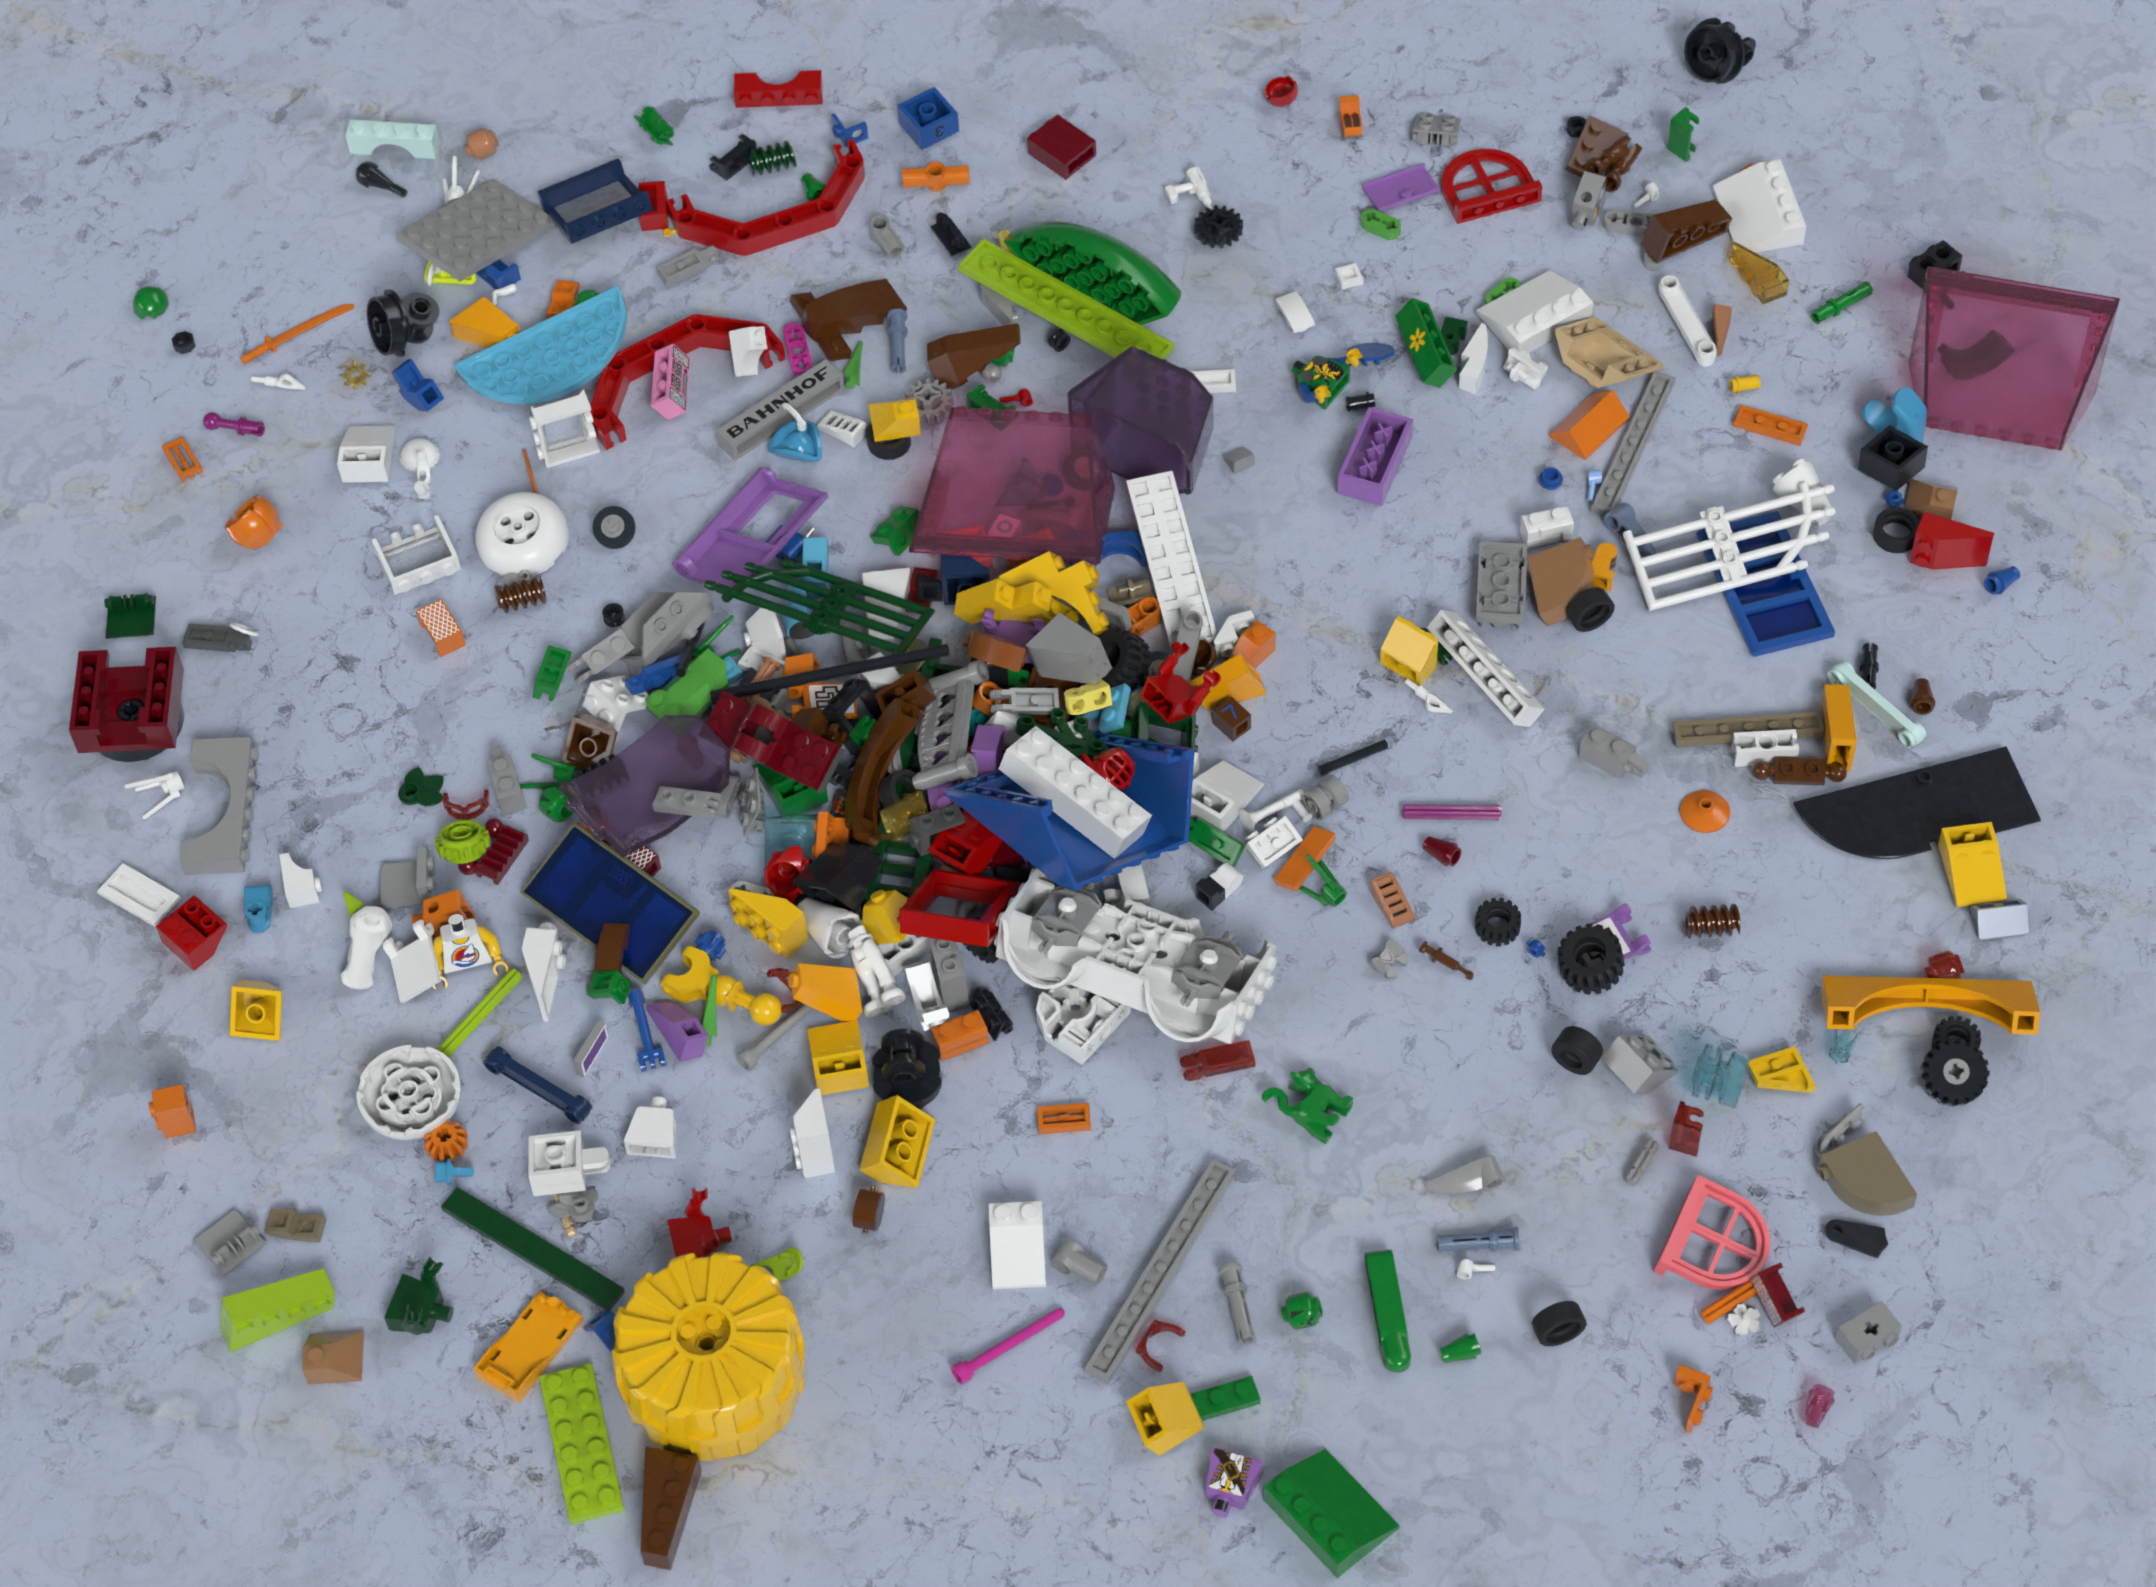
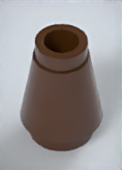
M1925 678L1915 681L1910 703L1913 710L1920 715L1929 714L1936 704L1929 681Z

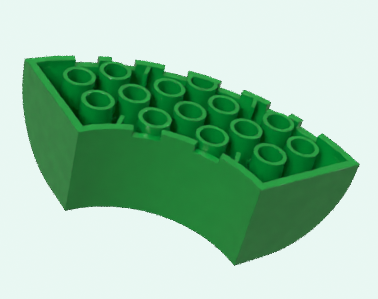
M1057 221L1037 222L1015 229L1003 241L1018 258L1094 300L1105 304L1107 307L1140 325L1167 317L1181 297V290L1147 257L1121 240L1087 226Z

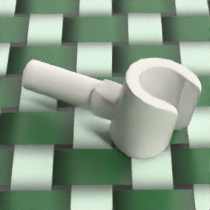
M1655 183L1648 184L1645 187L1646 194L1635 202L1633 207L1637 209L1648 200H1657L1659 198L1658 186Z
M1464 1259L1458 1267L1457 1277L1460 1279H1470L1472 1271H1495V1264L1478 1265L1473 1264L1469 1259Z

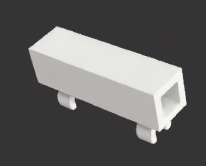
M1141 864L1134 867H1126L1122 869L1121 873L1115 874L1119 890L1107 889L1103 891L1104 902L1113 905L1119 902L1123 892L1129 894L1130 900L1150 907L1149 893Z

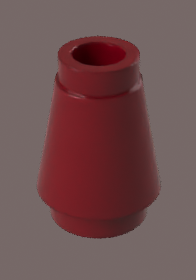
M1431 836L1427 837L1423 843V850L1427 851L1444 866L1456 865L1461 857V848L1456 843Z

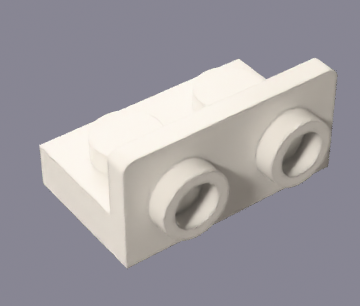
M1286 816L1279 821L1274 817L1263 825L1266 830L1261 834L1256 830L1245 838L1247 844H1245L1246 846L1243 851L1248 849L1262 869L1303 841Z

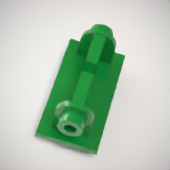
M646 106L643 109L642 116L634 115V118L640 123V128L648 132L655 143L673 146L669 139L674 136V129L665 119L661 118L662 116L654 107Z

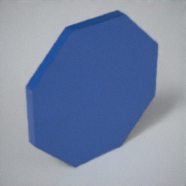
M1382 343L1358 344L1347 349L1348 352L1353 348H1357L1363 356L1358 360L1363 361L1364 366L1368 365L1367 361H1375V364L1378 366L1380 360L1395 355L1393 346Z

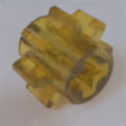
M352 360L351 366L343 365L345 371L339 375L346 379L344 382L345 386H349L352 383L353 389L357 390L358 384L367 385L365 379L370 374L364 371L365 364L362 363L357 367V362ZM355 371L359 372V376H356L355 379L351 378V374L355 373Z

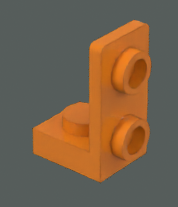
M1680 1364L1674 1386L1679 1387L1685 1393L1698 1394L1686 1426V1431L1691 1433L1693 1426H1699L1704 1414L1701 1406L1703 1402H1709L1713 1387L1709 1386L1710 1375Z

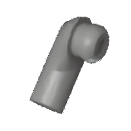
M964 900L959 904L956 916L969 918L973 908L981 910L985 903Z

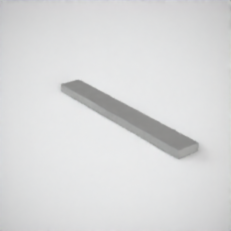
M1653 372L1591 505V512L1605 516L1620 504L1675 385V377Z

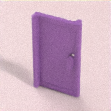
M1424 163L1362 183V190L1377 211L1382 213L1384 210L1431 194L1437 195L1440 192V188L1425 169Z

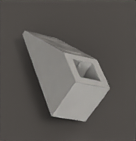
M979 283L982 304L1003 326L1018 323L1017 311H1012V307H1015V302Z

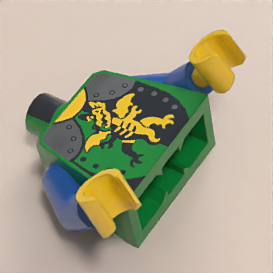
M1353 348L1347 352L1346 356L1341 358L1315 356L1308 365L1296 361L1292 367V373L1298 375V391L1304 402L1316 403L1326 410L1350 382V366H1358V359L1363 357L1357 348Z

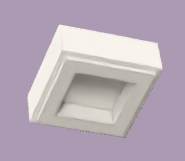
M1356 263L1334 269V274L1342 290L1363 284L1364 279Z

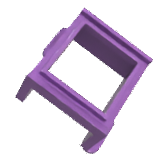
M977 726L971 748L972 755L978 765L977 777L999 768L1002 761V751H1005V726Z

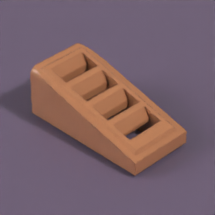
M1714 304L1712 312L1713 337L1717 349L1716 355L1720 356L1723 352L1730 326L1732 308L1730 306Z
M1392 872L1370 881V892L1393 929L1415 920V915ZM1392 893L1394 894V895H1392V896H1390V897H1388V898H1384L1385 896H1387V895H1389V894H1392ZM1399 902V904L1389 908V905ZM1404 910L1405 912L1398 916H1393L1394 913Z

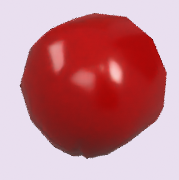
M1290 76L1271 79L1265 88L1266 99L1276 107L1282 108L1290 105L1298 95L1297 83Z

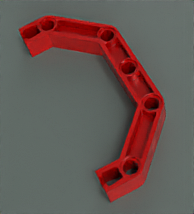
M853 139L847 141L849 153L846 156H843L840 151L842 149L841 144L833 145L834 161L837 168L818 199L746 223L695 210L687 193L681 195L683 208L679 211L674 208L675 200L673 198L666 200L668 216L676 229L677 235L683 239L706 246L713 245L716 249L741 256L751 255L836 226L865 179L864 160Z
M694 314L617 352L603 369L590 404L592 410L590 412L594 421L592 424L597 439L606 450L614 446L610 439V431L615 432L621 443L627 440L624 425L618 419V415L629 383L654 370L656 351L671 344H674L685 354L699 347L731 351L729 331L746 327L764 326L767 349L761 353L759 361L765 369L773 366V362L770 360V350L778 356L779 362L785 360L783 343L770 327L764 323Z

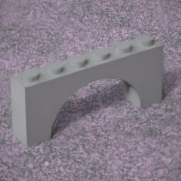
M251 737L192 739L190 760L195 773L211 775L223 781L230 789V803L224 817L212 830L200 837L182 841L180 864L185 875L240 873L245 870V862H249V849L247 847V842L251 841L249 821L253 820L251 801L255 800V790L252 784L257 779V770L254 763L259 759L258 747L254 746Z

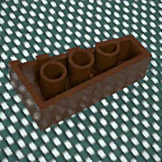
M1716 199L1652 215L1640 245L1657 264L1726 233L1732 217Z
M645 1446L640 1547L644 1565L666 1570L672 1569L702 1472L697 1456Z

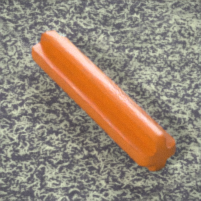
M1748 1280L1702 1309L1700 1316L1706 1324L1714 1322L1736 1308L1738 1304H1742L1755 1296L1757 1292L1751 1280Z

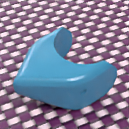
M1905 387L1897 390L1892 397V408L1887 407L1879 399L1869 400L1863 406L1862 418L1877 434L1890 425L1923 443L1927 409L1912 389Z

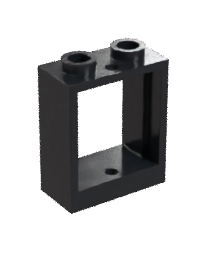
M851 678L843 684L842 689L837 695L828 701V705L822 710V713L829 724H839L838 732L845 731L847 733L845 741L842 743L851 755L859 756L861 750L849 736L853 727L844 713L858 697H860L873 716L870 721L873 718L877 721L882 715V711L875 697V692L867 680Z

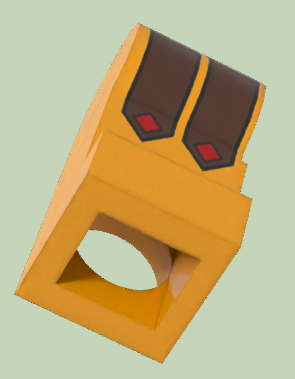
M1611 543L1600 544L1592 561L1594 570L1592 588L1600 587L1610 592L1615 572L1611 570L1616 566L1617 548Z

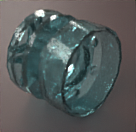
M1706 1043L1703 1052L1697 1059L1693 1072L1692 1096L1698 1098L1702 1087H1705V1100L1709 1101L1714 1090L1719 1091L1718 1103L1736 1108L1745 1081L1750 1055L1733 1051L1728 1061L1723 1060L1724 1052L1722 1047L1718 1048L1714 1058L1711 1057L1713 1045Z

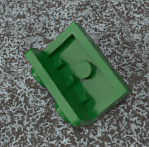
M900 506L892 511L891 516L885 522L880 523L876 527V530L870 537L873 543L888 545L895 556H900L928 526L918 509Z

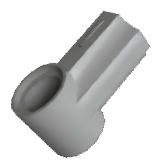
M883 214L872 216L869 222L871 240L880 246L887 258L895 259L900 257L901 253L905 251V247L890 226L889 218Z
M1071 1239L1064 1240L1050 1261L1052 1266L1065 1275L1072 1273L1095 1286L1101 1283L1108 1269V1264L1085 1253L1084 1249Z

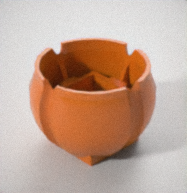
M257 494L256 497L253 496L234 513L236 517L230 518L224 529L227 530L230 538L242 547L256 550L267 545L283 524L279 522V515L275 506L268 499Z

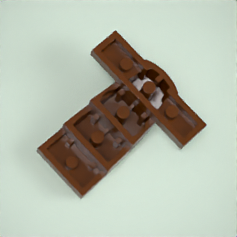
M887 279L848 286L819 298H815L811 292L792 294L789 301L802 319L801 322L805 332L819 344L830 361L850 359L852 351L840 334L861 333L863 326L883 324L888 311L896 308L907 310V307Z

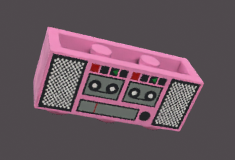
M674 344L656 351L654 358L651 407L667 420L686 413L690 357Z

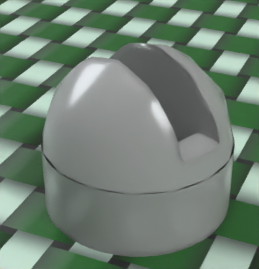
M993 362L988 363L985 367L986 369L983 370L982 377L989 382L999 381L1002 374L1001 368Z

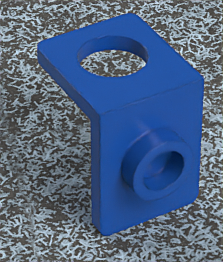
M835 113L831 114L833 134L836 139L840 138L845 147H848V140L853 139L855 143H859L868 139L866 122L845 129ZM862 130L860 136L852 138L855 131Z
M602 1310L583 1329L588 1332H595L611 1352L614 1349L616 1340L613 1323L615 1313Z

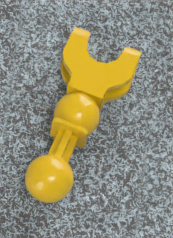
M687 946L681 953L685 966L690 968V970L680 976L666 974L659 983L662 991L667 996L679 1002L689 1003L700 999L706 1001L711 977L716 975L717 1006H728L731 1012L737 1006L749 1010L754 1022L762 1026L773 1025L782 1014V1005L776 996L762 993L755 997L746 993L742 981H736L729 975H719V971L711 966L708 954L692 946Z

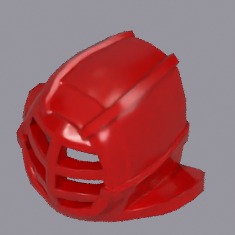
M1110 748L1089 759L1086 753L1080 756V760L1120 791L1130 786V781L1135 771V762L1122 748Z
M799 845L790 846L785 851L773 852L772 857L764 868L765 885L772 891L775 897L787 899L794 905L797 896L804 892L792 882L813 860L803 855V848Z

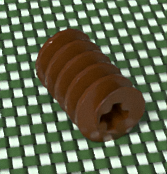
M541 575L540 581L531 576L530 584H528L525 578H522L521 586L514 580L512 581V588L503 583L502 591H500L497 585H494L499 609L502 608L505 613H509L510 605L515 611H518L519 603L526 609L528 601L533 606H537L538 598L543 604H546L547 598Z
M1722 904L1719 911L1715 905L1710 906L1709 912L1704 905L1700 906L1699 912L1695 906H1691L1689 912L1686 911L1685 923L1688 939H1691L1693 931H1696L1698 938H1701L1705 930L1709 938L1712 937L1713 930L1717 931L1719 937H1722L1724 929L1727 930L1729 936H1732L1734 929H1737L1740 935V913L1736 904H1731L1729 910L1725 904Z

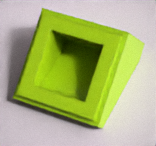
M346 891L343 893L351 918L355 912L365 906L364 903Z

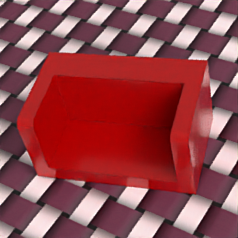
M665 181L639 183L640 192L648 191L653 209L639 216L642 231L669 228L666 206L668 197Z

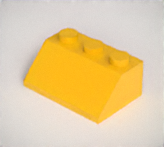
M898 1095L878 1102L859 1170L881 1183L911 1188L918 1187L936 1119Z

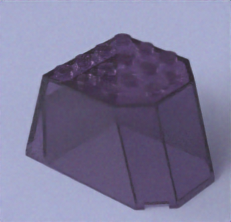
M1131 346L1067 393L1071 453L1079 449L1090 450L1101 458L1105 470L1127 480L1173 471L1178 493L1188 495L1193 492L1214 428L1213 396L1192 372L1171 364L1165 359L1153 356L1145 350Z

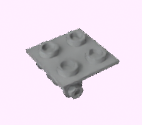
M1432 113L1417 114L1413 127V141L1428 144L1429 133H1431L1430 145L1433 144L1434 134H1437V145L1440 142V134H1442V146L1452 147L1453 144L1457 145V134L1461 118H1456L1454 115H1443L1441 117L1434 116Z
M755 768L751 777L747 778L746 786L743 791H740L738 797V804L742 807L740 825L743 826L744 836H747L749 830H754L755 833H763L767 827L764 793L759 786L758 768Z
M235 1209L192 1241L223 1276L267 1244L259 1235L258 1229L254 1225L250 1226Z

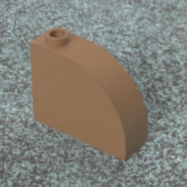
M1581 537L1527 557L1538 612L1547 626L1568 618L1566 609L1575 596L1593 586L1594 570L1591 559L1594 558V553L1590 544L1586 545Z

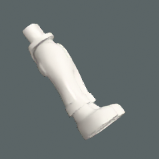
M864 925L851 930L847 935L850 940L848 947L852 949L850 953L853 965L860 981L866 988L868 997H871V1001L864 1006L863 1012L865 1017L878 1016L890 1011L892 1006L902 1003L905 999V994L902 989L895 986L896 981L887 966L880 947L874 942L872 935L867 934Z

